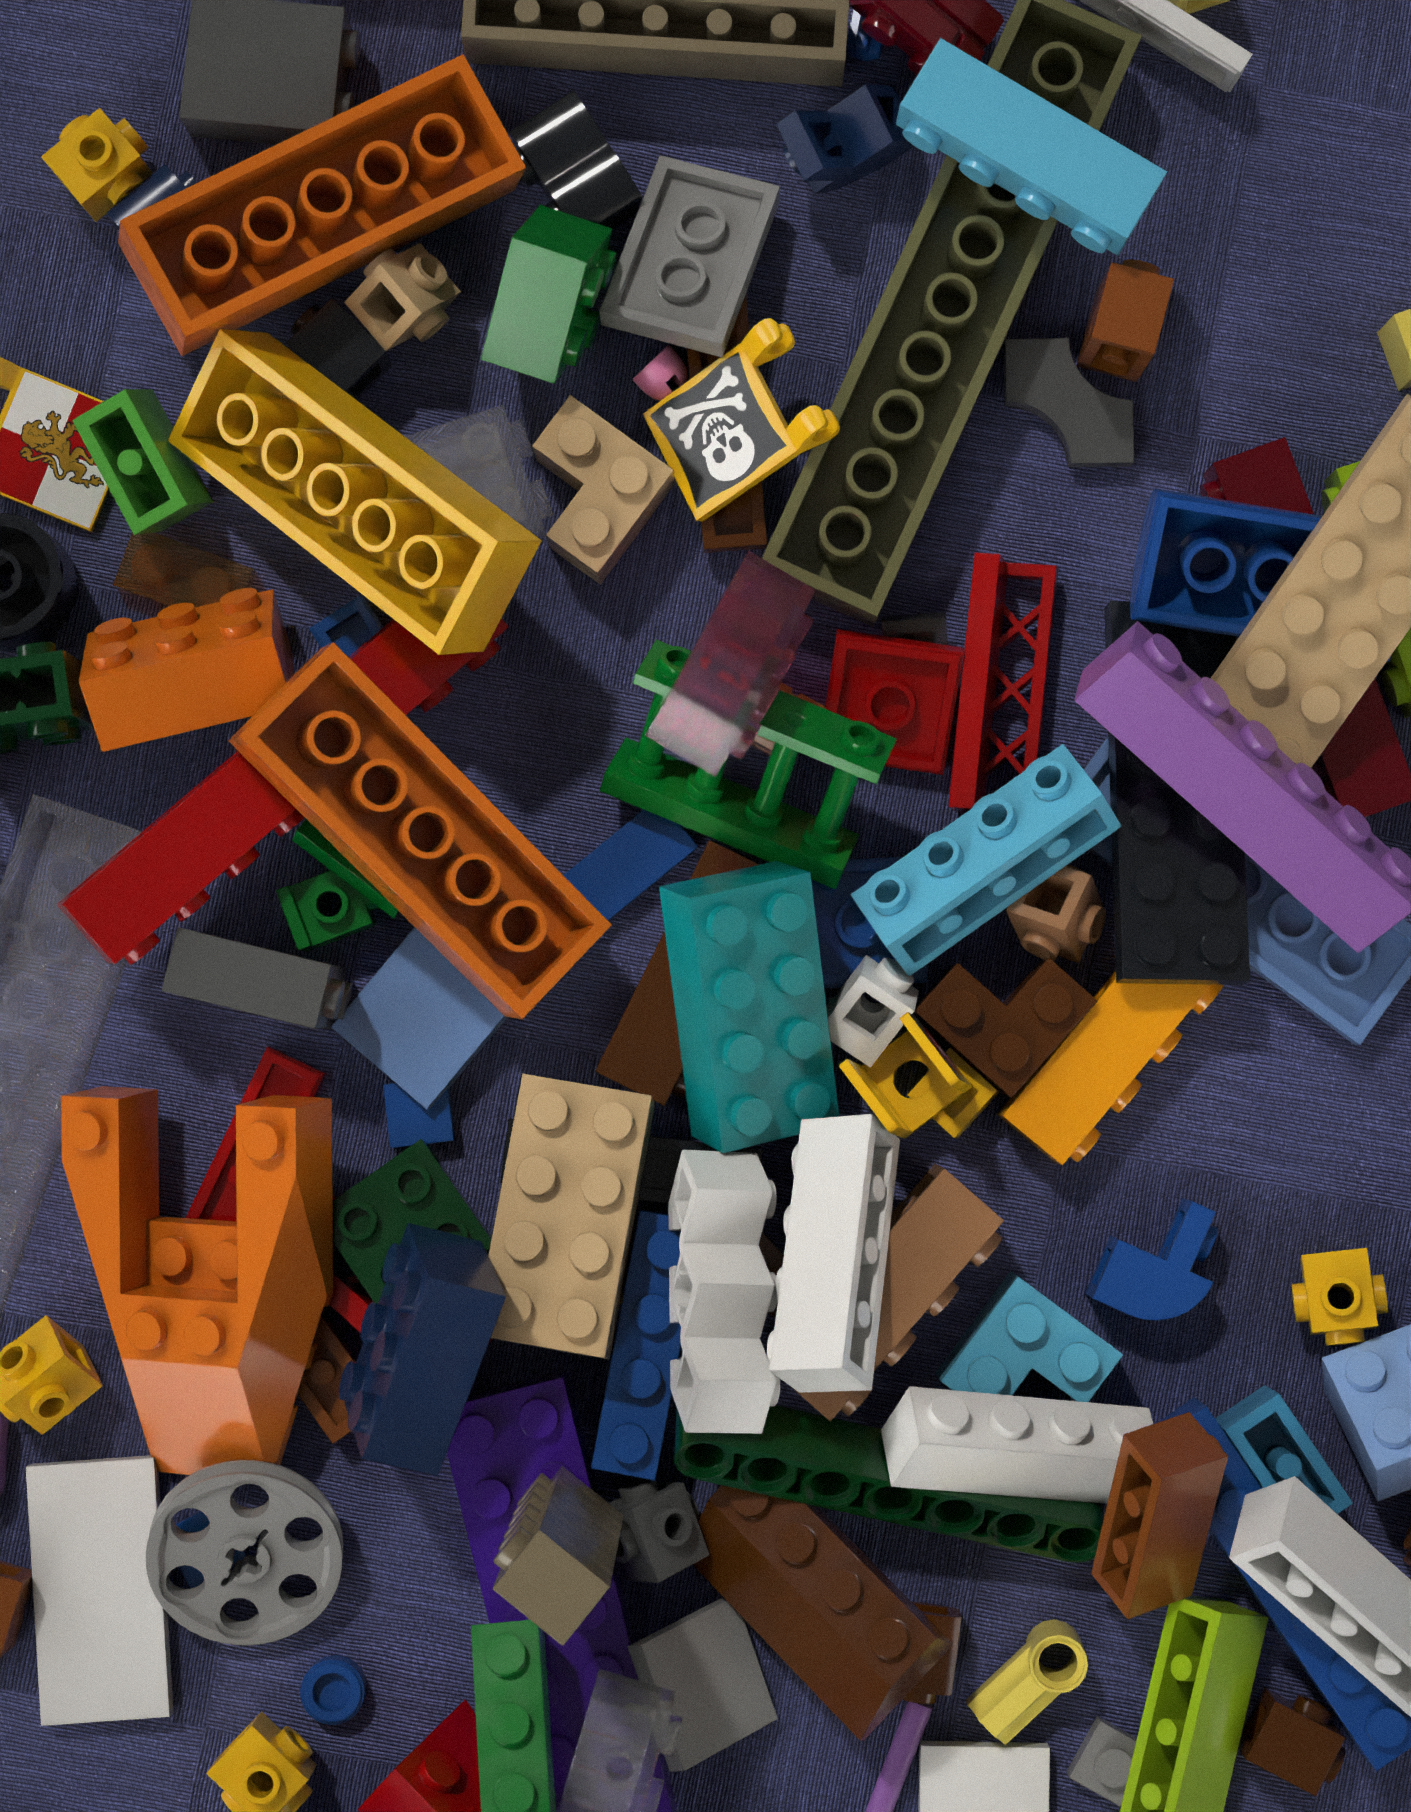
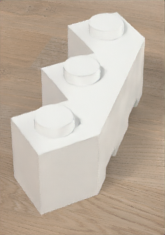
M682 1150L668 1202L669 1231H681L677 1266L669 1267L670 1323L680 1324L681 1326L680 1343L682 1357L681 1359L670 1361V1390L686 1433L762 1434L769 1407L775 1406L779 1399L780 1378L769 1371L770 1363L760 1340L767 1312H773L778 1301L775 1290L776 1275L773 1272H769L759 1248L765 1219L773 1217L777 1195L775 1184L772 1180H768L757 1153Z

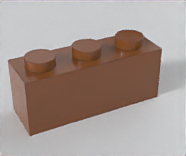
M1190 1412L1123 1435L1091 1574L1127 1619L1190 1597L1194 1590L1228 1455L1223 1451L1218 1440L1209 1435Z

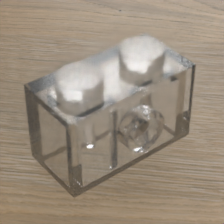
M599 1669L558 1812H656L664 1784L663 1779L653 1777L659 1754L672 1757L683 1719L681 1716L671 1714L675 1691Z

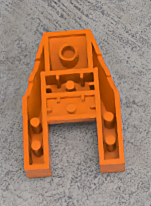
M100 1086L62 1095L61 1144L63 1167L151 1457L155 1459L157 1472L191 1475L202 1468L234 1460H257L281 1465L298 1406L294 1405L304 1370L311 1367L317 1344H313L323 1307L330 1305L333 1295L332 1098L272 1095L236 1105L237 1222L159 1216L158 1089Z

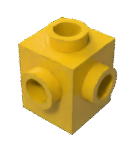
M100 107L90 116L81 115L72 120L62 130L59 136L60 141L41 156L95 222L107 214L106 212L153 174L140 156L149 149L144 140L125 118L114 125Z
M1367 1248L1301 1255L1300 1264L1303 1283L1291 1284L1296 1323L1309 1322L1310 1336L1325 1334L1326 1346L1365 1342L1364 1330L1377 1328V1314L1388 1313L1383 1274L1371 1275ZM1334 1288L1344 1289L1350 1296V1307L1346 1309L1333 1307L1328 1300V1292Z
M47 1315L16 1340L7 1344L0 1352V1412L13 1423L22 1419L41 1435L73 1412L76 1407L103 1386L84 1345Z
M261 1711L216 1758L206 1774L224 1790L221 1793L222 1800L232 1812H296L313 1792L306 1782L309 1780L317 1764L310 1758L313 1753L311 1747L299 1733L288 1726L281 1730Z

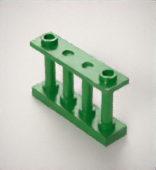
M656 639L635 673L633 684L654 692L640 741L636 742L627 737L624 739L605 771L599 791L768 862L779 861L811 873V880L836 890L860 835L841 827L859 777L877 784L897 738L878 731L868 723L853 721L737 673L736 675L740 676L746 700L725 707L720 705L714 716L715 718L699 766L696 767L663 753L678 704L681 703L691 708L699 693L696 690L690 667L709 661L696 656L686 648L672 646ZM706 696L699 711L706 714L713 700ZM739 728L775 742L758 792L722 777ZM799 753L835 767L817 816L781 802Z

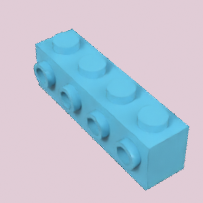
M942 38L937 42L899 106L896 125L904 129L902 132L904 138L913 146L930 154H935L939 150L960 162L958 165L960 171L972 181L986 187H991L993 183L999 185L1016 196L1015 202L1022 210L1041 220H1048L1050 216L1072 229L1071 235L1078 243L1097 253H1104L1107 249L1119 256L1167 174L1166 170Z
M1062 744L1046 756L1034 760L1024 772L994 793L979 799L969 811L948 826L927 836L917 848L893 865L875 873L866 884L850 895L906 974L911 976L1119 829L1121 824L1101 791L1065 745Z

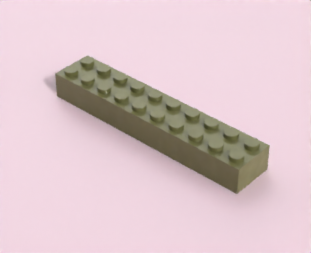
M1017 0L988 66L1100 131L1142 35L1065 0ZM946 155L830 408L839 422L840 431L829 441L812 448L759 564V576L871 627H874L1058 223V220L1051 216L1048 220H1041L1028 214L1016 204V196L995 183L991 187H986L972 181L960 171L958 167L960 162Z

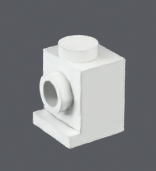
M866 955L834 998L831 997L826 1004L830 1041L871 1067L904 1025L899 1018L907 1012L913 1014L915 1011L919 990L911 986L914 983L913 976H908L899 963L891 958H883L880 963H877ZM866 992L880 1003L868 1001L863 993Z

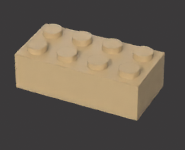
M522 1073L488 1255L506 1295L490 1339L610 1360L655 1109V1102L651 1095Z

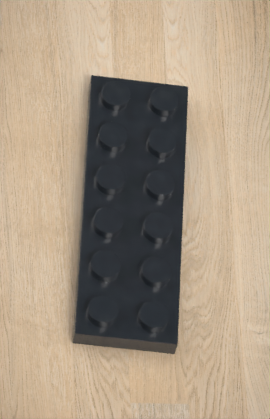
M1110 601L1104 608L1105 650L1138 621L1153 635L1158 633L1169 639L1178 649L1182 661L1201 679L1203 677L1211 679L1236 642V636L1131 619L1130 601ZM1108 731L1110 807L1121 824V827L1111 834L1116 983L1243 985L1249 982L1245 852Z

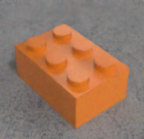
M254 588L237 589L223 595L220 598V602L195 607L192 603H178L162 609L158 612L157 617L132 622L130 618L125 617L115 618L101 623L94 629V632L87 633L79 684L102 752L252 717L294 675V657L274 589L257 592Z

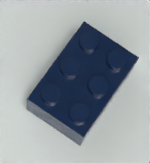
M408 1223L401 1243H393L387 1252L382 1272L383 1281L386 1283L379 1302H371L365 1311L361 1325L363 1345L357 1361H349L344 1368L339 1386V1398L345 1403L349 1416L348 1428L354 1432L362 1459L438 1476L506 1295L482 1241Z

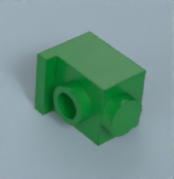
M331 870L276 890L299 951L309 952L378 925L373 910L379 907ZM327 893H337L342 900L341 910L335 916L327 917L320 910V900Z

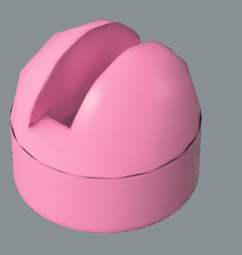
M668 344L632 380L649 397L661 401L672 393L666 382L671 379L680 387L688 381V372L681 357Z

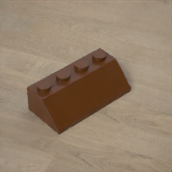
M723 1485L708 1499L698 1524L710 1555L692 1565L860 1741H864L952 1647L953 1643L817 1506Z

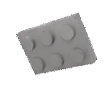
M660 155L600 308L601 325L723 357L780 203V186Z

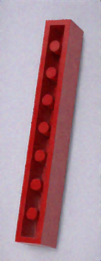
M502 618L500 619L484 652L438 655L397 621L392 619L354 651L349 658L405 715L417 705L425 713L454 689L447 680L459 669L466 665L473 672L501 649L494 639L508 628V625ZM237 750L56 905L107 963L115 965L124 958L132 965L160 942L161 939L154 931L172 915H175L182 922L210 899L211 896L204 888L221 873L224 872L229 879H233L260 856L254 845L270 831L274 830L281 837L305 817Z

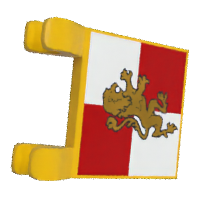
M0 357V388L10 391L0 414V496L92 533L110 490L72 420L104 401L22 368Z

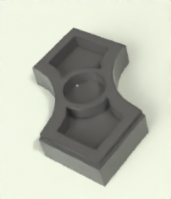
M1069 338L1005 339L1003 343L1004 406L1029 411L1048 423L1063 444L1068 468L1131 467L1134 463L1133 400L1107 395L1087 382L1073 361L1069 348Z

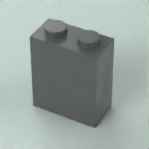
M192 0L179 118L190 137L273 145L281 143L354 107L353 92L345 91L348 69H357L359 65L360 31L352 30L345 7L277 0Z
M177 927L161 991L313 1029L331 1030L334 1019L344 1020L346 1009L351 999L353 983L344 981L347 969L344 967Z

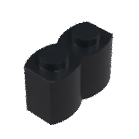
M574 91L510 131L513 144L526 166L521 180L527 188L538 183L550 201L544 206L609 228H614L638 212L643 200L640 191Z

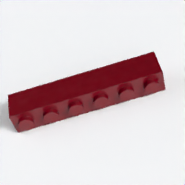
M1285 437L1214 462L1203 474L1205 483L1200 485L1201 496L1314 514ZM1375 678L1311 767L1323 782L1325 791L1343 807L1346 805L1352 806L1364 817L1411 801V773Z

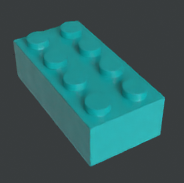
M779 861L659 886L691 1136L721 1153H727L800 1134L802 1119L839 1117L811 873Z

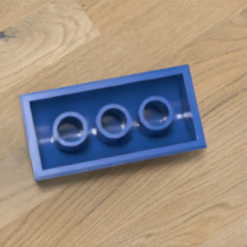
M1155 488L1148 502L1136 553L1130 596L1131 619L1239 637L1322 516Z

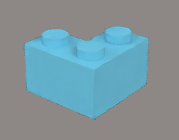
M1010 1271L935 1374L951 1390L1013 1395L1033 1368L1074 1400L1089 1402L1123 1354Z

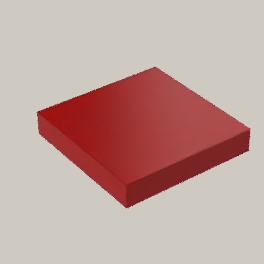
M837 629L825 709L853 721L868 723L878 731L897 738L885 767L943 775L964 649L957 646Z

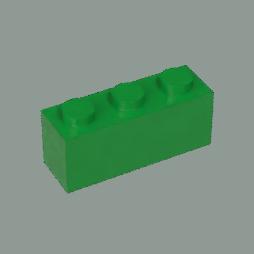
M531 1620L471 1625L481 1812H556L544 1631Z

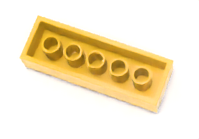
M219 329L168 439V442L438 655L484 652L542 542L537 536L269 333Z

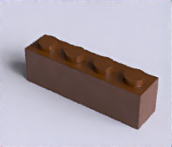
M709 840L690 880L759 864ZM665 931L595 1072L637 1093L651 1095L655 1102L663 1106L666 1105L670 1094L683 1099L686 1093Z

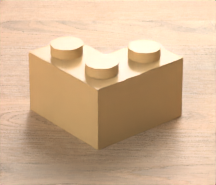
M569 395L532 445L536 461L578 491L546 534L550 549L601 585L675 485L674 470L576 398Z

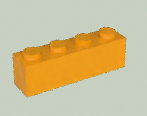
M1115 970L1094 995L1098 1002L1015 1095L1009 1098L996 1115L1054 1163L1063 1166L1069 1157L1078 1163L1101 1136V1132L1094 1128L1109 1108L1119 1113L1126 1107L1142 1086V1083L1135 1078L1150 1059L1159 1064L1169 1055L1183 1036L1175 1028L1191 1009L1198 1015L1201 1014L1216 998L1223 985L1116 983Z

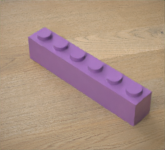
M1137 621L1083 669L1074 701L1357 953L1411 913V859L1407 854L1396 847L1390 849L1372 833L1365 817L1357 809L1349 805L1343 807L1325 791L1323 782L1313 769L1304 763H1294L1278 748L1275 738L1263 724L1255 720L1249 722L1230 705L1225 691L1214 680L1208 677L1201 679L1182 661L1175 645L1165 636L1158 633L1153 635Z

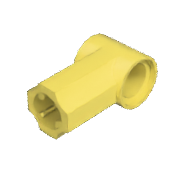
M1053 1619L1039 1623L1028 1634L1026 1643L966 1699L968 1707L976 1715L979 1722L995 1738L1006 1745L1058 1695L1075 1689L1086 1677L1088 1662L1081 1638L1076 1630L1066 1622ZM1051 1644H1065L1073 1650L1072 1658L1061 1668H1047L1039 1662L1040 1654L1044 1648Z

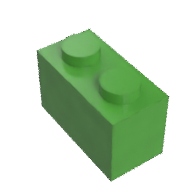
M124 389L72 420L134 535L162 532L213 503L191 459L168 442L173 426L153 389Z

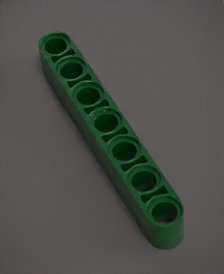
M775 1405L769 1407L762 1434L686 1433L676 1408L674 1463L681 1473L690 1478L1065 1562L1079 1563L1095 1558L1104 1521L1103 1503L891 1487L882 1433L879 1428L835 1418L829 1421L822 1415Z

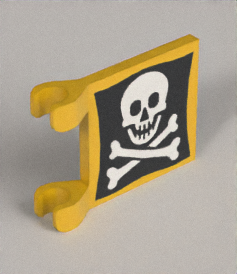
M771 318L760 321L748 332L740 344L643 413L668 466L674 470V478L696 521H705L792 459L809 449L829 441L840 431V425L834 413L829 409L822 410L817 405H812L802 410L789 425L784 419L758 366L784 355L794 347V336L789 326L784 323L777 324Z

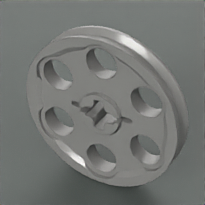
M234 1460L217 1463L202 1468L183 1479L165 1496L159 1505L150 1527L146 1548L148 1580L155 1597L164 1610L180 1625L201 1637L231 1645H258L274 1642L297 1633L308 1626L325 1610L334 1596L342 1571L344 1546L342 1528L339 1518L327 1497L312 1482L295 1471L277 1464L257 1460ZM243 1484H255L267 1492L269 1499L262 1506L247 1508L235 1501L232 1492ZM194 1508L202 1511L210 1523L201 1531L187 1532L181 1530L175 1524L173 1516L180 1510ZM308 1517L317 1521L323 1531L313 1540L301 1541L293 1538L287 1532L286 1526L295 1518ZM259 1536L256 1557L247 1555L242 1561L238 1560L231 1571L234 1551L242 1552L249 1545L253 1546L256 1538ZM183 1565L192 1566L203 1574L204 1581L195 1588L185 1589L174 1585L169 1579L168 1574L176 1567ZM303 1574L315 1581L317 1588L308 1596L294 1597L283 1590L281 1582L288 1576ZM243 1598L254 1603L258 1613L249 1620L237 1621L228 1617L222 1610V1606L231 1599Z

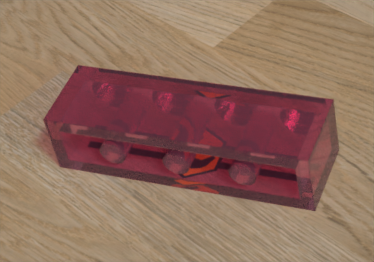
M748 551L718 601L645 736L715 777L730 754L741 760L761 727L760 722L780 689L778 686L797 655L796 650L814 621L813 618L804 612L816 590Z

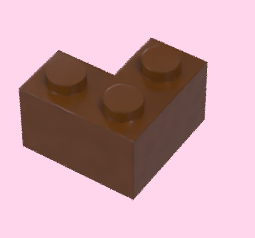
M1050 958L1040 960L1003 1003L959 963H955L946 970L916 1004L912 1015L921 1020L941 1041L967 1061L998 1089L999 1093L1004 1097L1012 1098L1098 1001Z

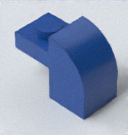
M1182 1198L1157 1256L1110 1235L1085 1294L1125 1314L1144 1320L1171 1319L1188 1312L1206 1296L1214 1283L1190 1270L1195 1260L1200 1262L1206 1260L1214 1245L1218 1227L1211 1225L1216 1212Z

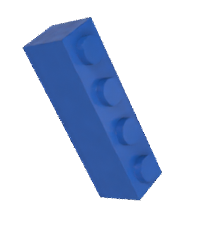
M642 1206L640 1209L591 1465L592 1469L655 1480L672 1394L670 1390V1361L678 1359L681 1346L680 1324L670 1323L669 1267L677 1266L681 1231H669L668 1211Z

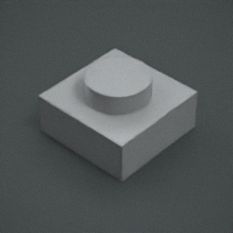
M1096 1716L1066 1771L1068 1777L1121 1807L1137 1738L1105 1719Z

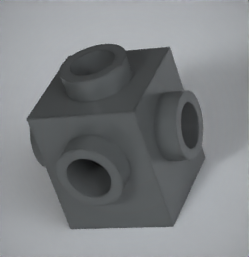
M638 1478L619 1488L621 1497L609 1503L623 1514L615 1559L619 1561L625 1580L659 1583L710 1555L698 1524L700 1518L698 1506L690 1493L686 1491L683 1482H657L656 1478L655 1480Z

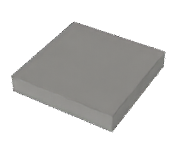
M721 1598L627 1646L670 1772L685 1771L778 1719L744 1618L725 1598Z

